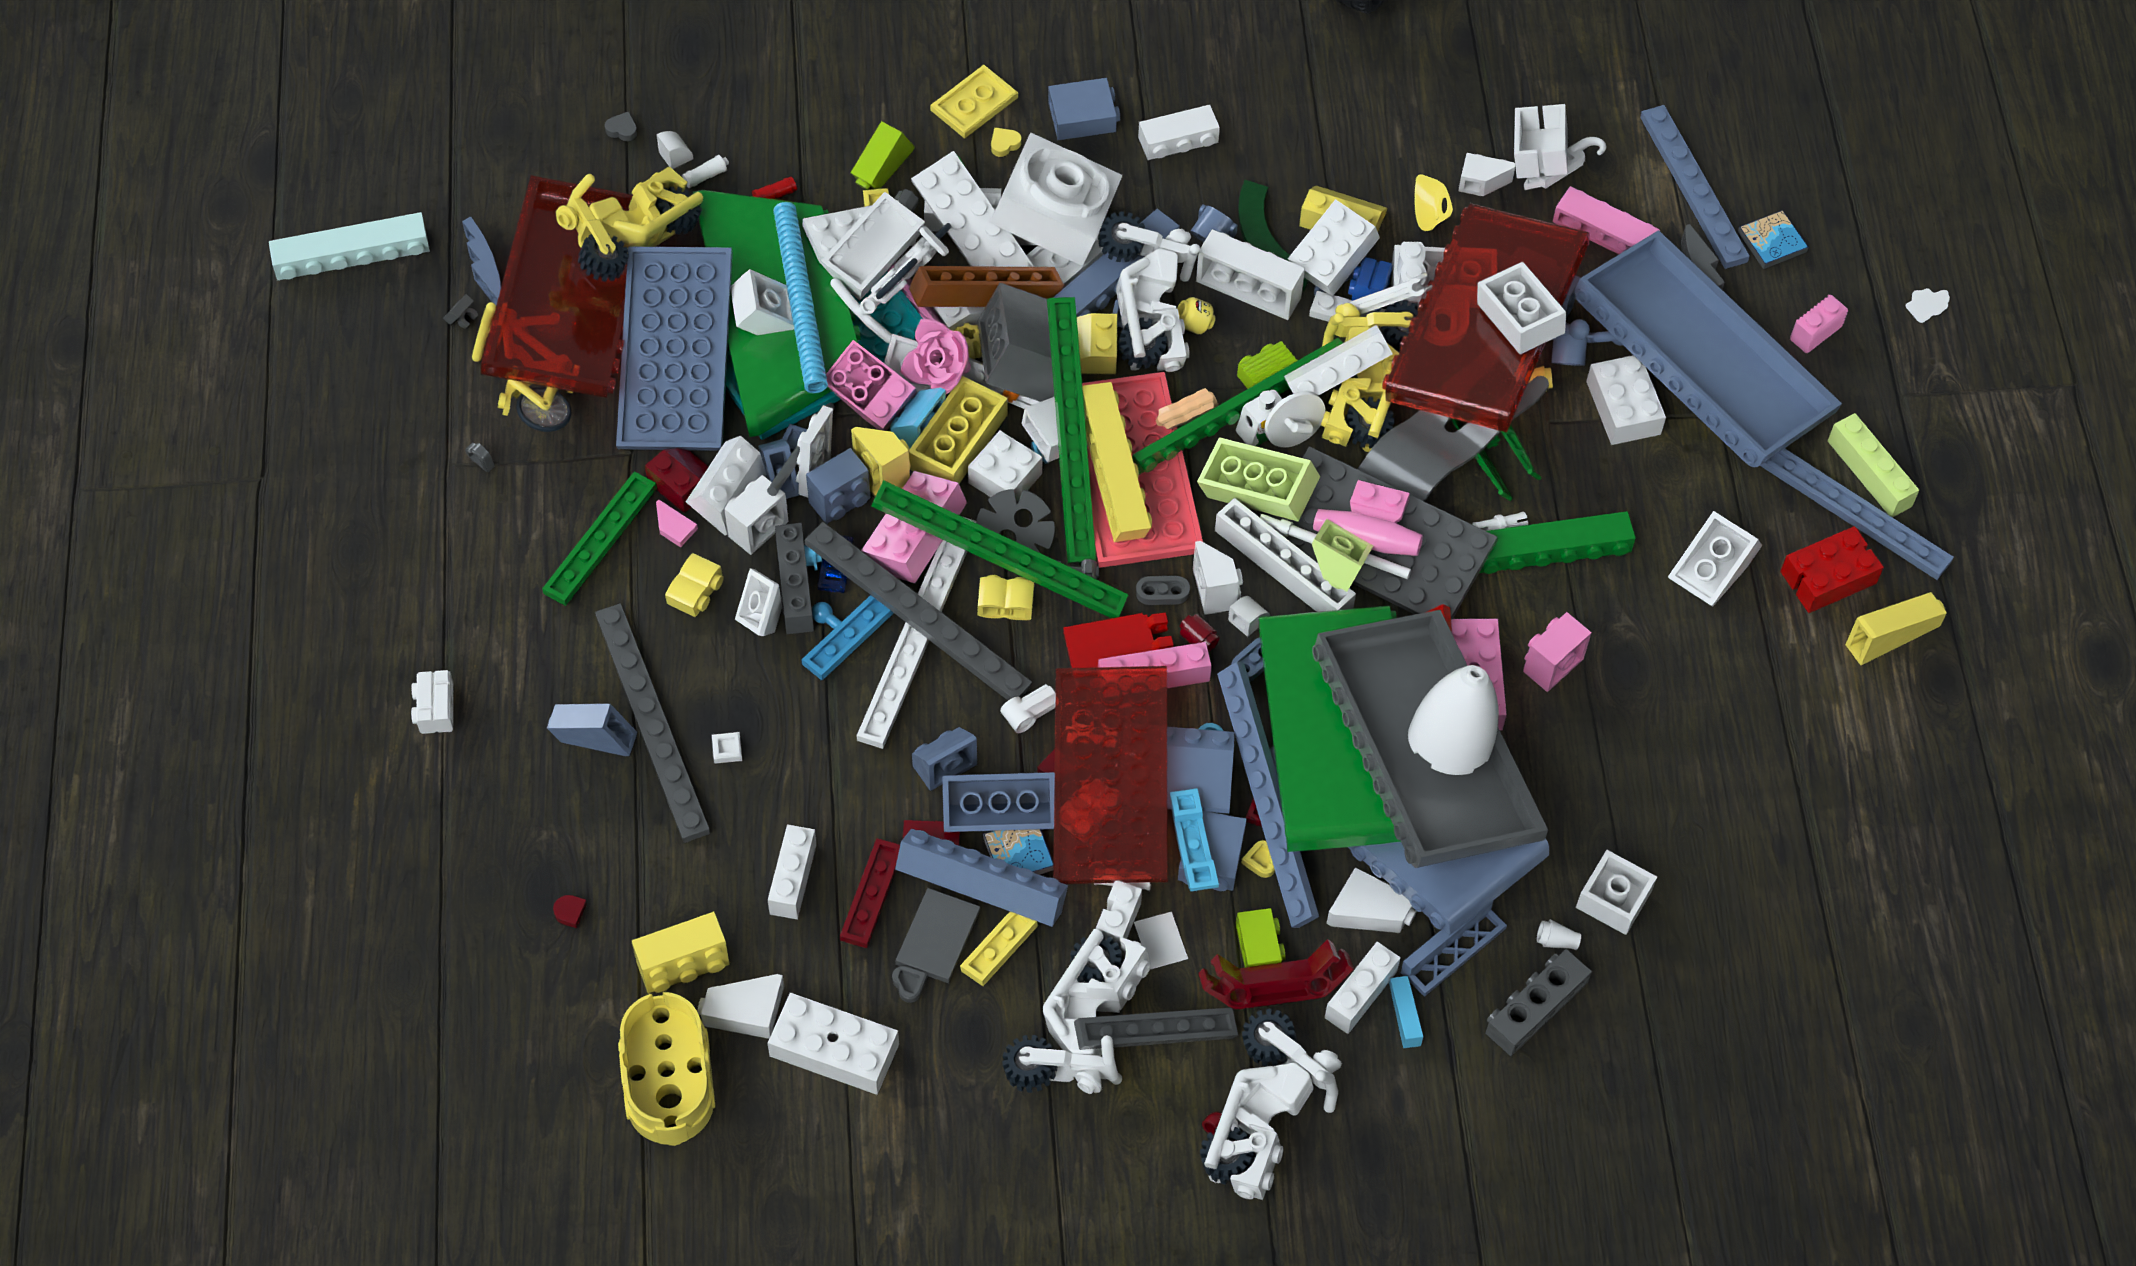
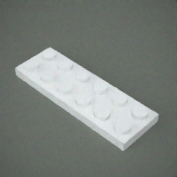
M954 151L911 178L913 184L942 226L947 223L951 224V228L947 233L970 266L1034 267L1013 235L990 223L995 210Z

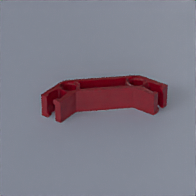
M1327 939L1308 959L1238 968L1217 954L1211 960V965L1215 967L1217 976L1220 978L1223 976V978H1215L1208 974L1205 968L1198 974L1204 991L1233 1009H1244L1325 997L1354 970L1348 952L1341 948L1337 954L1334 943Z

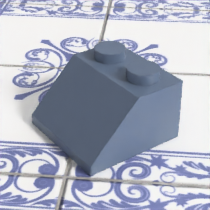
M958 727L953 731L949 730L942 733L937 740L930 744H922L912 753L913 767L930 791L943 784L942 776L960 775L977 765V738L972 733Z

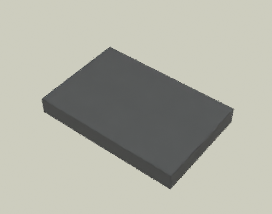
M927 888L895 960L896 965L908 966L926 972L929 977L949 984L980 913V906Z

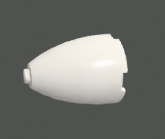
M1474 665L1456 669L1435 684L1417 708L1409 727L1408 740L1414 754L1419 753L1420 756L1432 764V769L1445 774L1465 775L1473 773L1475 768L1480 767L1489 760L1497 735L1499 708L1497 695L1487 672L1481 667Z

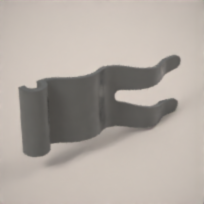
M1489 346L1475 362L1450 379L1416 414L1388 431L1372 447L1357 470L1401 491L1408 492L1409 495L1425 502L1434 488L1447 475L1474 458L1504 427L1533 406L1548 389V379L1544 376L1535 377L1521 390L1504 397L1484 409L1455 433L1446 431L1445 425L1463 400L1490 374L1501 358V349L1497 346Z

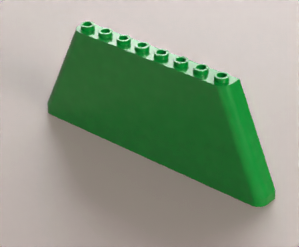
M708 190L693 192V194L700 192L703 196V201L700 205L702 211L699 216V224L705 247L732 248L731 285L749 269L786 285L773 209L782 202H791L796 206L824 367L827 373L853 340L855 342L861 340L858 325L853 326L852 321L856 320L855 314L832 288L831 280L834 278L819 263L802 226L804 218L829 214L828 209L823 210L822 205ZM731 295L728 347L749 437H754L768 431L831 392L828 387L820 393H809L805 390L794 329L755 335L737 327Z

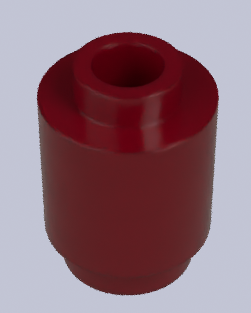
M1198 614L1194 616L1188 615L1179 626L1181 628L1180 635L1190 644L1206 642L1208 653L1215 648L1220 640L1217 631Z

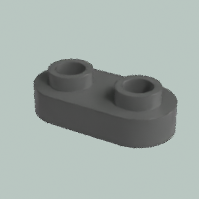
M1147 576L1140 579L1136 585V597L1141 603L1146 605L1182 604L1189 598L1190 594L1189 582L1181 576ZM1178 591L1180 594H1173L1172 592ZM1152 592L1153 595H1147L1145 593Z

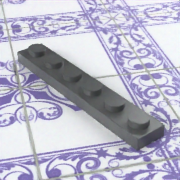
M1232 1008L1078 1018L1074 1021L1079 1050L1102 1048L1101 1039L1106 1035L1113 1039V1047L1233 1039L1238 1036Z

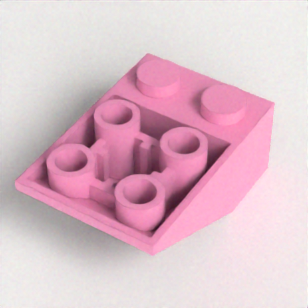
M854 340L826 373L827 387L876 429L882 431L889 429L894 418L901 414L908 401L916 395V388Z

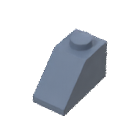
M784 439L758 446L767 479L771 482L791 455L789 444ZM795 468L780 489L785 493L786 499L799 495V483L796 482Z

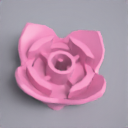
M921 319L915 331L918 346L906 355L900 372L911 382L928 384L931 386V389L943 388L946 394H948L957 386L961 377L969 372L971 367L966 338L961 332L952 331L939 321Z

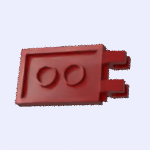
M1139 613L1063 627L1074 679L1098 675V659L1174 647L1172 636L1158 637L1153 640L1152 634L1168 631L1166 613L1152 614L1149 617Z

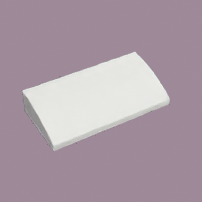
M884 192L821 260V264L833 278L839 279L853 296L861 300L921 234L919 230L925 225V221Z

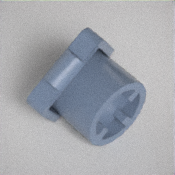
M1203 204L1199 209L1198 220L1190 232L1204 243L1212 229L1220 233H1226L1234 238L1237 234L1238 225L1222 212Z

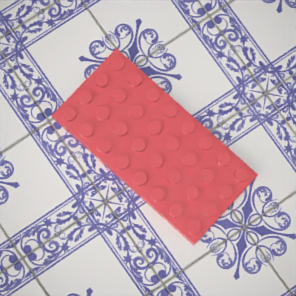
M1165 372L1082 383V386L1106 382L1112 383L1113 390L1118 393L1120 415H1123L1125 419L1126 438L1132 444L1131 456L1177 430V427L1166 429L1164 426H1158L1155 421L1159 409L1172 404ZM1087 447L1095 551L1098 567L1193 555L1195 542H1203L1183 451L1178 452L1173 459L1169 461L1164 460L1157 464L1152 471L1141 473L1138 477L1140 488L1142 487L1145 492L1144 504L1146 511L1151 514L1152 527L1146 536L1140 539L1114 542L1090 451Z

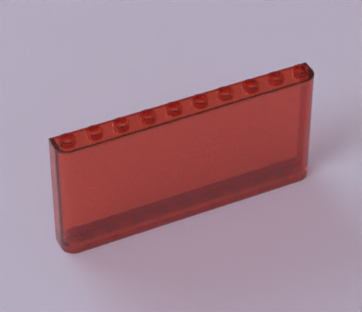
M531 175L483 354L481 375L607 398L608 393H614L616 378H612V376L619 372L621 359L617 358V354L622 355L625 341L621 337L624 324L627 263L621 276L618 279L615 278L614 281H610L608 278L605 282L602 281V277L596 280L593 279L594 275L592 273L590 276L585 274L587 269L582 270L580 268L581 264L578 263L581 247L578 244L579 234L577 230H566L559 225L556 217L557 209L563 205L567 206L572 191L578 184ZM589 187L581 198L590 207L592 203L614 197L618 200L624 211H629V204L633 195ZM601 255L602 258L609 260V258Z
M1469 204L1468 208L1464 207L1462 211L1460 225H1456L1453 230L1451 244L1447 243L1445 247L1443 261H1439L1436 266L1435 279L1430 280L1428 286L1432 285L1433 287L1426 292V298L1420 300L1417 317L1411 319L1409 334L1404 336L1401 341L1400 353L1394 356L1391 373L1385 375L1382 389H1385V399L1388 402L1507 433L1546 342L1519 354L1477 304L1478 282L1524 262L1562 307L1589 246L1590 233Z

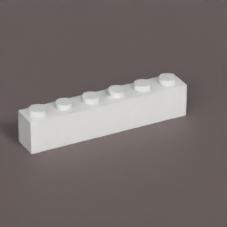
M1237 499L1231 500L1217 513L1215 531L1316 612L1353 609L1355 592L1350 588L1346 592L1331 586L1327 580L1323 579L1317 562Z

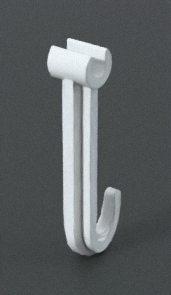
M1420 274L1409 281L1348 303L1356 306L1360 314H1364L1412 296H1421L1431 290L1433 286H1421L1420 281L1429 275Z

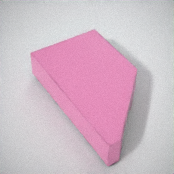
M658 500L656 505L660 534L679 547H682L697 531V524Z

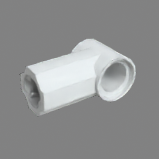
M1045 684L1023 698L1014 697L1008 700L1000 711L1015 732L1022 733L1033 726L1037 718L1058 707L1059 700L1051 686Z

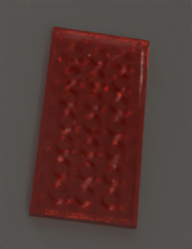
M1167 666L1056 668L1053 878L1060 883L1168 882Z

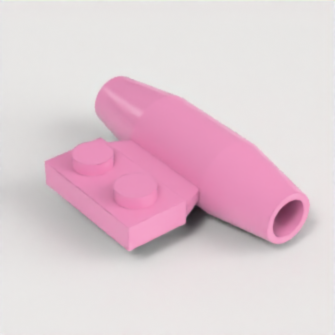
M1359 480L1350 500L1351 511L1318 509L1313 524V530L1319 532L1325 520L1328 519L1373 545L1371 550L1386 554L1418 556L1423 541V535L1396 524L1403 518L1409 501L1408 492Z

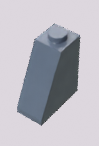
M555 704L547 729L561 743L622 756H630L637 735V731L611 704Z

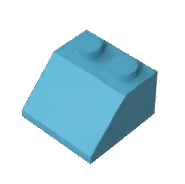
M945 389L920 390L905 405L901 416L895 417L892 421L890 431L899 440L903 439L909 446V449L945 401Z

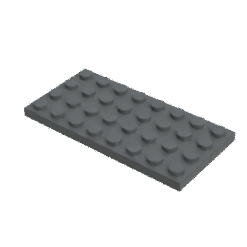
M1309 446L1303 459L1311 460L1320 478L1299 521L1271 514L1268 516L1278 520L1286 519L1293 522L1294 526L1318 534V531L1313 530L1314 519L1318 509L1351 511L1350 500L1358 480L1396 490L1399 489ZM1409 495V501L1403 518L1396 524L1423 535L1419 555L1386 554L1373 550L1369 553L1411 569L1409 578L1405 579L1364 563L1352 584L1413 614L1425 613L1444 604L1450 607L1451 619H1453L1496 545L1498 538ZM1290 535L1285 537L1318 563L1311 543Z

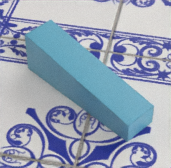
M1408 976L1390 978L1389 985L1403 1048L1421 1046L1423 1033Z

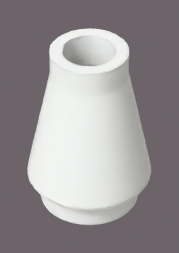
M1551 919L1548 922L1542 921L1537 933V942L1541 943L1543 947L1577 950L1581 941V933L1574 932Z

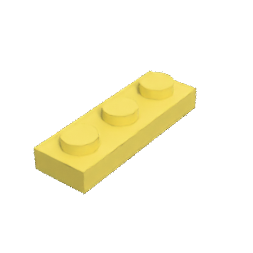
M1009 912L960 965L961 971L981 986H984L1038 927L1037 921Z

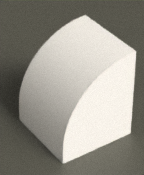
M665 131L657 134L659 153L669 167L674 169L693 160L692 152L676 132Z
M1244 596L1230 606L1228 620L1248 637L1259 628V617L1270 616V614L1251 597Z

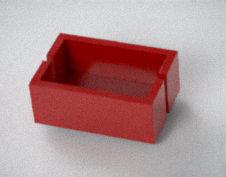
M1854 526L1786 555L1780 572L1792 590L1798 588L1796 596L1809 614L1877 584L1884 567L1871 549L1866 551L1868 544Z

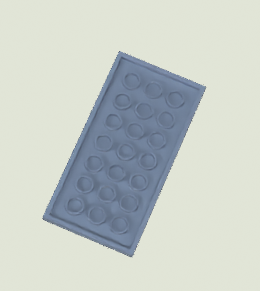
M628 247L629 258L626 274L616 447L618 449L637 450L681 448L685 450L719 451L723 446L733 250L732 248Z

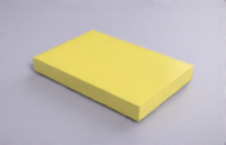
M982 65L930 106L931 111L963 138H967L1018 98V92L988 67Z

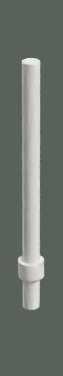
M1264 514L1260 516L1263 521L1277 530L1282 536L1288 537L1290 535L1312 544L1317 535L1294 526L1293 522L1286 519L1278 520ZM1369 554L1364 562L1405 579H1408L1411 574V569Z

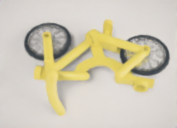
M492 302L488 303L477 334L472 354L473 361H481L488 334L500 333L503 338L506 360L520 361L525 370V374L521 379L515 376L509 377L505 393H500L498 408L503 409L502 415L508 416L511 398L514 396L517 399L516 410L518 416L526 425L543 432L562 429L570 421L571 407L566 398L557 391L560 384L565 383L568 384L567 393H573L580 367L574 366L573 372L570 374L572 371L571 361L566 356L557 357L542 344L552 347H563L573 343L580 333L578 319L569 309L557 304L546 303L535 306L530 310L526 318H520V320H517V314L514 311L506 310L502 313L499 323H492L496 305ZM513 336L547 362L534 363L521 347L514 345ZM535 375L551 376L547 387H529L533 383Z

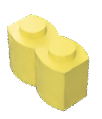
M692 553L665 594L667 604L694 617L700 611H705L710 601L709 596L714 590L717 591L723 583L724 577L722 576L721 566Z
M989 575L980 578L977 615L985 618L1005 617L1012 620H1031L1034 582L1024 577L1006 580L997 575Z

